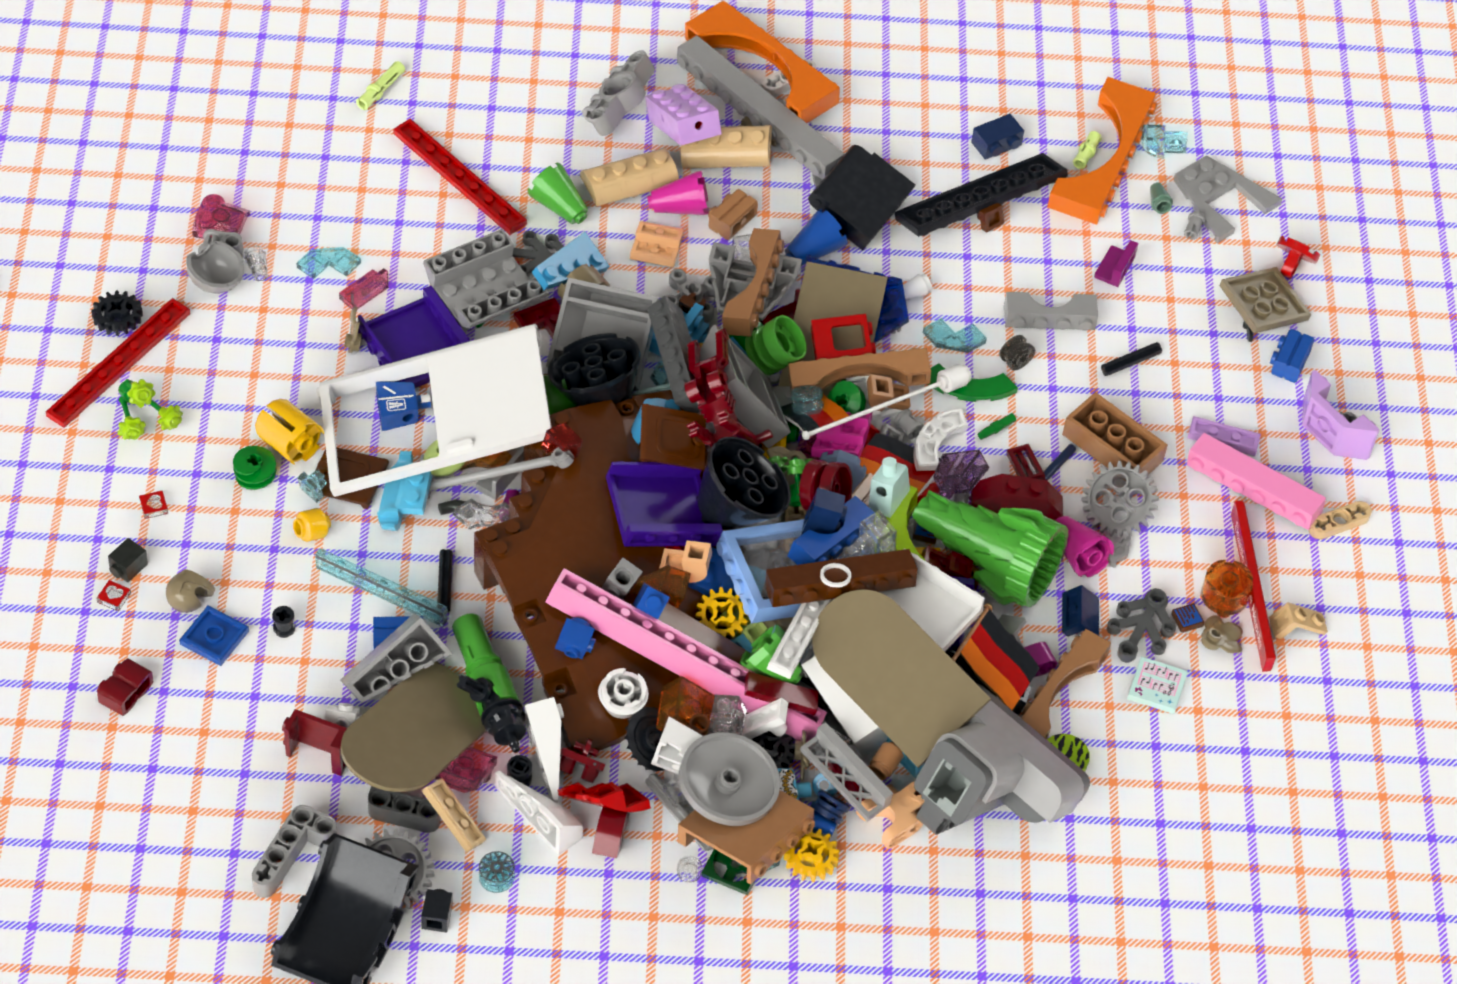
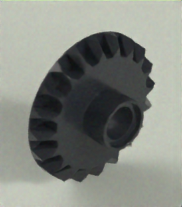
M655 707L642 708L628 719L629 724L625 728L627 735L624 738L628 740L626 749L631 750V758H635L638 761L637 765H643L645 770H653V772L665 770L652 765L651 762L668 717H670L666 712Z

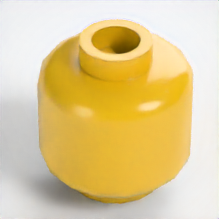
M319 508L299 512L293 521V529L296 536L305 542L325 538L331 527L329 516Z

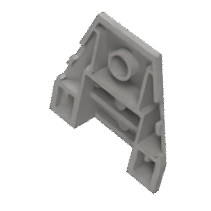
M713 242L709 255V266L717 313H723L727 301L733 299L748 287L757 269L752 262L734 259L736 246ZM783 255L779 256V266L774 269L773 283H769V295L767 298H764V309L762 313L759 312V321H763L796 281L802 259Z

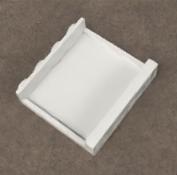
M911 553L918 568L916 587L882 591L880 593L893 599L946 651L982 614L984 597L966 587L957 579L945 574L936 566H932L924 561L917 554Z

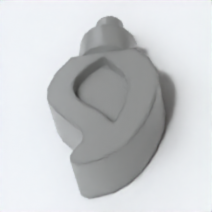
M1130 536L1114 544L1113 556L1109 554V564L1113 568L1116 567L1117 562L1123 561L1128 557L1131 544Z

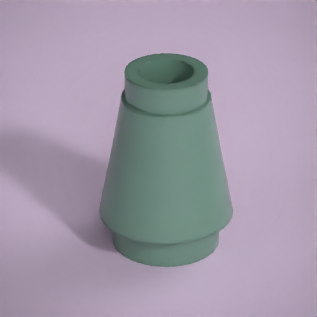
M1161 183L1152 184L1150 186L1152 209L1159 214L1169 212L1172 208L1173 199Z

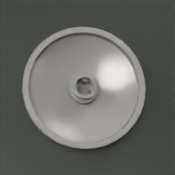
M718 732L705 735L689 746L680 763L679 783L686 800L702 816L719 824L743 826L757 822L769 813L779 795L780 776L775 762L759 744L739 734Z

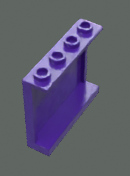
M431 285L423 288L422 299L365 322L361 315L358 316V322H360L358 333L361 334V339L366 341L371 355L375 354L379 366L470 341ZM429 372L395 382H412L415 388H418L430 382Z
M612 462L606 475V480L624 546H685L687 540L711 543V546H716L723 532L721 524H705L702 521V513L699 510L696 499L701 485V470L657 462Z

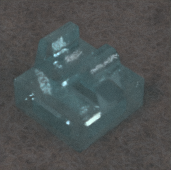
M319 470L310 475L303 472L297 477L301 490L316 503L324 497L322 489L327 482L324 480L325 476Z

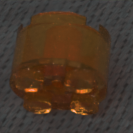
M1226 560L1214 562L1206 572L1200 598L1210 610L1222 618H1227L1230 615L1241 612L1247 606L1253 588L1251 571L1244 564L1237 561L1233 563L1226 562Z

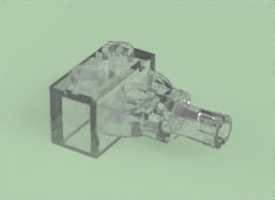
M878 510L860 522L859 538L851 546H845L842 555L836 559L896 551L897 531L883 513Z

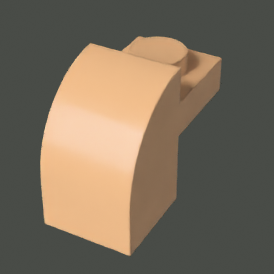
M687 540L684 551L664 548L659 567L660 574L684 577L687 583L702 581L707 576L712 556L711 543Z

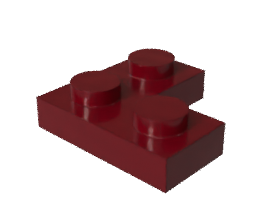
M554 297L515 312L514 320L519 328L536 324L538 329L545 327L553 339L561 306Z

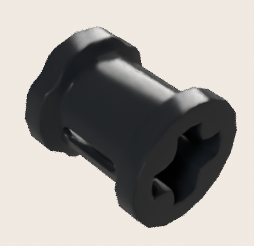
M279 606L272 613L274 621L273 631L281 638H287L295 632V624L293 623L294 611L288 606Z

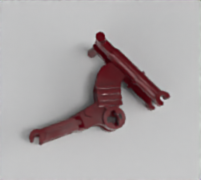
M723 328L715 333L716 356L701 362V348L698 340L689 342L687 344L689 371L695 379L685 382V392L692 403H698V409H701L700 412L703 414L704 419H706V423L713 422L716 431L711 433L709 429L693 421L686 424L687 428L691 431L689 436L691 438L697 437L709 446H712L723 437L742 438L757 446L773 438L770 429L755 435L741 425L734 412L736 400L733 399V395L730 389H728V376L724 372V368L729 364L727 341L729 336L727 330Z

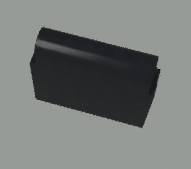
M852 145L813 190L808 200L817 211L819 209H822V213L828 211L842 227L839 232L843 236L846 234L847 239L863 251L909 196L916 184L875 152L871 155L861 146Z

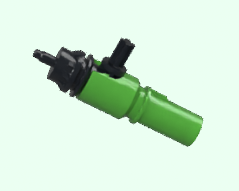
M473 613L462 615L452 625L453 633L466 664L465 672L467 675L459 677L457 687L470 693V697L476 704L485 730L494 737L495 742L503 746L509 745L512 751L517 753L520 750L518 741L526 733L524 726L525 713L522 703L519 700L507 667L502 664L501 658L495 654L481 617Z

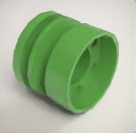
M780 315L770 320L765 325L754 330L751 337L746 336L745 349L748 358L765 375L771 376L786 368L788 363H794L802 359L806 354L807 344L805 336L795 321L788 316Z

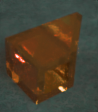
M667 565L639 578L631 593L637 595L642 585L646 583L669 596L670 598L667 603L678 609L685 599L691 573Z

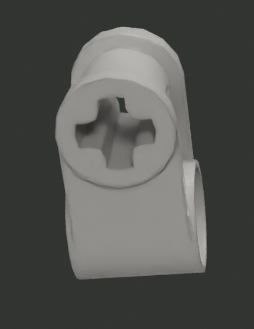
M208 229L204 232L203 244L198 248L199 254L210 243L220 241L232 246L240 253L242 258L244 257L243 242L240 234Z

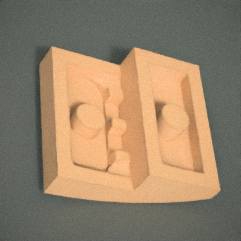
M640 221L630 252V259L674 268L684 229Z

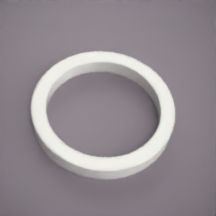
M831 563L821 569L820 578L824 584L830 587H843L851 581V571L845 565ZM831 568H839L847 573L848 578L843 582L835 583L828 581L824 577V572Z

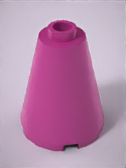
M694 172L651 190V195L647 196L649 209H654L655 213L709 214L710 210L706 204L708 195L705 179L702 177L703 172Z
M1069 516L1059 517L1055 520L1068 528V542L1064 555L1078 576L1086 575L1087 577H1092L1108 565L1107 558L1109 554L1113 556L1114 544L1108 537Z

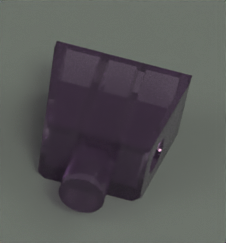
M980 450L945 453L941 456L933 478L940 489L939 494L947 499H951L954 494L972 491L990 467Z

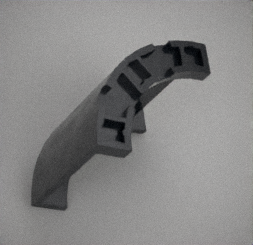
M333 833L320 844L318 849L320 858L306 895H302L298 902V912L280 940L274 942L271 948V955H273L271 966L316 984H370L372 980L370 975L373 967H380L404 915V911H401L400 908L405 896L410 897L419 866Z

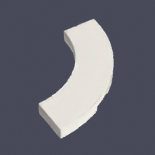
M962 409L940 413L923 426L917 436L913 450L916 471L939 469L938 450L942 441L953 434L966 432L969 427Z

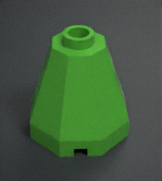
M778 624L774 625V628L769 627L751 644L753 647L751 649L752 652L749 653L746 650L740 660L742 666L760 675L795 685L802 678L800 673L803 668L800 662L790 679L767 670L768 664L785 634Z

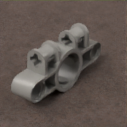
M644 50L633 53L624 65L613 67L610 71V76L602 82L599 94L593 95L590 105L583 109V117L594 125L600 136L612 133L625 114L643 101L646 95L644 86L655 71Z

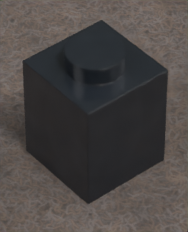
M427 889L421 914V929L447 933L453 907V893L443 889Z

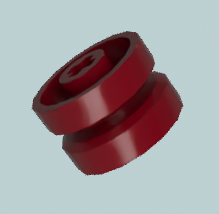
M810 460L804 467L799 485V497L805 511L808 510L817 487L845 495L844 504L851 499L853 482L849 466L842 462L828 463L825 460Z

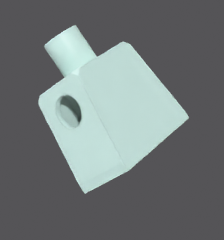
M886 457L882 460V465L872 477L869 508L876 514L891 518L910 491L908 467L906 465L898 463L893 457Z

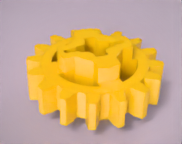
M722 587L719 588V593H715L711 589L709 598L705 595L702 596L704 604H697V609L701 612H697L695 618L701 619L700 623L725 638L729 635L731 639H735V631L742 634L743 629L740 625L747 626L748 620L743 618L748 615L744 613L743 604L739 601L740 597L739 595L733 596L731 588L727 593H724ZM717 600H727V601H726V602H718ZM735 608H737L739 613L738 620H736V617L733 615V611ZM707 609L712 614L709 622L706 618ZM727 610V615H726V617H725V616H721L720 618L717 619V617H718V611H719L720 613H723L724 611ZM718 627H727L728 629H717V628H718Z
M821 829L816 833L811 831L809 834L804 835L794 848H790L784 854L783 859L787 861L786 868H793V876L800 873L802 881L807 876L811 878L812 882H815L816 876L825 880L826 873L832 875L834 867L838 866L840 850L836 849L837 842H830V834L822 836ZM826 856H828L827 861L823 863V860H825Z

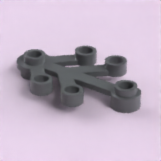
M526 231L523 234V243L526 246H532L535 250L513 248V257L533 259L524 265H519L529 277V272L533 271L535 267L554 254L548 249L558 251L564 246L555 234H548L545 237L544 246L536 237L535 232Z
M1151 589L1145 594L1143 599L1130 602L1121 601L1118 603L1116 613L1122 619H1110L1107 624V632L1111 635H1117L1123 628L1136 626L1129 640L1119 644L1117 655L1121 661L1128 663L1135 660L1138 652L1137 645L1145 630L1152 641V653L1162 655L1165 652L1166 642L1161 639L1152 619L1156 612L1162 624L1160 629L1161 635L1166 638L1174 635L1176 625L1171 622L1165 609L1168 604V598L1163 590ZM1146 608L1143 614L1128 617L1131 611Z

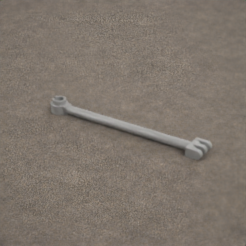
M559 446L551 453V456L438 480L432 478L427 499H430L432 490L550 465L566 468L573 463L574 460L572 458H574V455L567 447Z

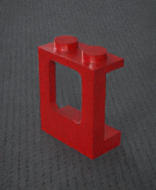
M866 314L811 320L810 330L815 360L820 358H840L846 355L858 356L866 353L876 354L875 342L870 341V335H873L871 321L867 322ZM861 325L864 348L840 351L834 348L831 331L833 328Z

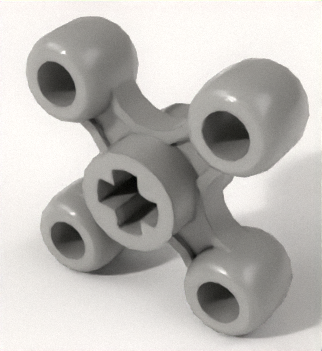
M674 269L670 272L669 285L671 288L679 290L680 293L677 296L667 295L666 297L678 307L680 298L683 295L688 296L693 292L696 293L695 301L698 303L705 296L714 297L711 276H708L702 284H699L696 281H687V275L682 269ZM706 302V308L703 312L705 323L710 322L714 317V307L709 302Z

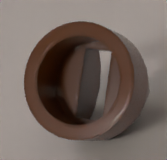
M696 714L690 719V729L702 736L709 731L710 723L705 715ZM697 723L703 730H700L694 724Z

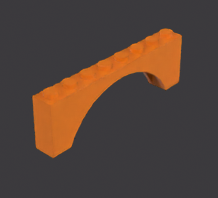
M724 0L685 23V39L687 41L697 35L712 48H731L747 51L775 65L781 70L790 85L791 91L786 100V107L806 123L839 104L840 87L835 82L825 77L820 71L809 65L807 61L801 59L791 49L785 47L776 38H773L763 28L757 26Z
M1107 77L1100 91L1098 106L1113 122L1118 134L1119 147L1111 159L1098 169L1076 177L1057 178L1050 192L1047 208L1096 225L1100 217L1104 218L1109 207L1107 203H1112L1116 190L1114 188H1119L1123 178L1121 173L1127 172L1130 163L1128 159H1133L1137 149L1135 144H1140L1144 134L1142 130L1148 128L1151 119L1149 115H1154L1158 103L1154 102L1155 92Z

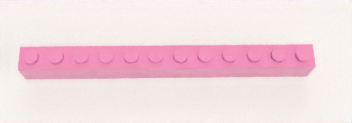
M564 568L546 600V603L573 618H581L587 621L595 630L747 713L769 704V702L744 695L745 676L748 671H753ZM818 707L816 714L811 715L788 708L785 723L787 730L785 734L796 740H801L802 730H805L807 743L815 737L817 729L822 725L827 712Z

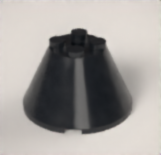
M604 333L572 342L563 348L564 353L557 359L553 357L549 363L548 376L551 383L576 407L606 400H612L616 404L632 398L641 354L638 344L628 336L626 339L618 338L615 333ZM563 379H565L567 389H564L562 385Z
M723 437L711 446L699 493L696 497L699 510L702 513L701 519L705 524H721L723 530H732L777 518L788 508L791 498L788 481L776 462L772 464L763 455L765 453L763 449L750 441L738 437Z

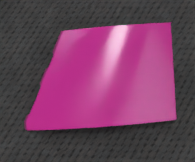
M872 413L817 433L816 440L811 447V456L821 457L823 452H828L827 455H831L834 450H842L860 458L869 432Z

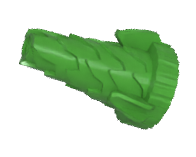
M930 490L926 497L920 500L912 514L919 526L933 533L934 537L942 541L946 547L973 560L974 565L983 569L975 571L973 579L1002 605L1014 602L1022 607L1034 606L1045 594L1056 575L1068 542L1067 526L1044 516L1041 511L1029 508H1001L999 513H996L981 505H978L976 508L964 502H954Z

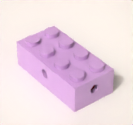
M684 84L674 85L672 89L665 91L656 90L652 94L645 96L649 121L680 146L722 134L718 109Z

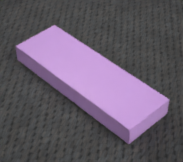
M1193 416L1188 439L1197 441L1203 433H1206L1241 453L1255 456L1261 434Z

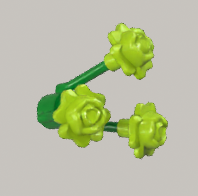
M126 379L120 384L118 389L121 395L118 401L122 405L125 419L124 422L118 424L119 430L117 433L124 440H136L145 433V422L141 421L139 417L133 418L130 416L127 403L136 404L140 408L144 404L155 408L161 416L158 423L161 425L162 430L177 428L181 423L183 412L180 411V406L170 405L168 408L161 407L152 400V397L156 394L152 383H147L144 379H140L138 383Z

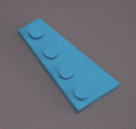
M584 231L535 267L532 274L543 290L560 286L561 283L566 284L569 273L583 264H587L589 267L592 264L599 273L606 272L610 266Z

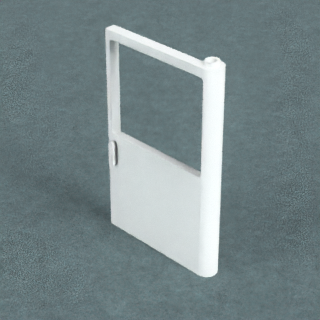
M537 325L524 326L320 382L316 391L322 407L329 483L333 496H340L554 438L539 349L542 346V340ZM429 372L439 456L340 482L332 403L336 402V398L376 387V382L379 381L395 382Z

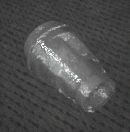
M252 246L246 249L244 260L255 280H266L268 278L266 251L261 246Z

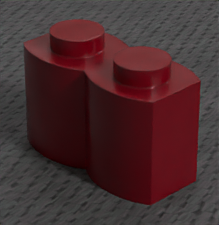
M129 658L122 663H118L113 670L112 676L99 684L97 688L98 702L122 716L126 715L136 704L137 700L153 684L152 671Z

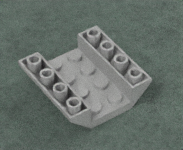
M503 229L423 261L430 285L460 327H474L546 297L550 293L548 289L543 290L536 278L529 279L513 257L514 244Z

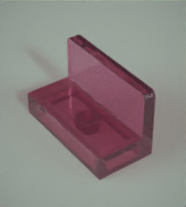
M383 268L377 273L372 269L339 292V299L349 308L358 307L359 309L389 288L388 271Z

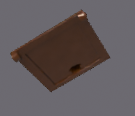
M642 404L640 462L652 461L704 470L705 444L699 438L694 437L693 442L695 444L693 445L689 436L691 431L686 426V424L696 421L706 428V419H704L703 414Z
M336 447L340 482L386 471L389 465L388 459ZM325 449L306 489L307 492L360 504L364 509H368L379 485L334 497L330 491L329 474L325 473L328 471Z

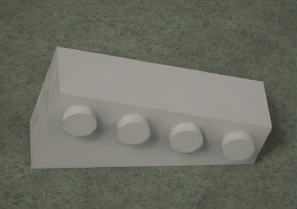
M414 613L340 681L363 703L391 688L397 682L406 680L412 674L423 668L426 669L433 665L434 662L443 657L446 658L453 653L426 622Z

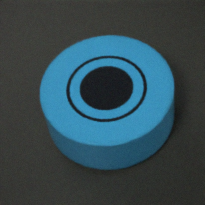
M822 773L818 774L812 782V788L816 795L820 789L833 796L838 791Z

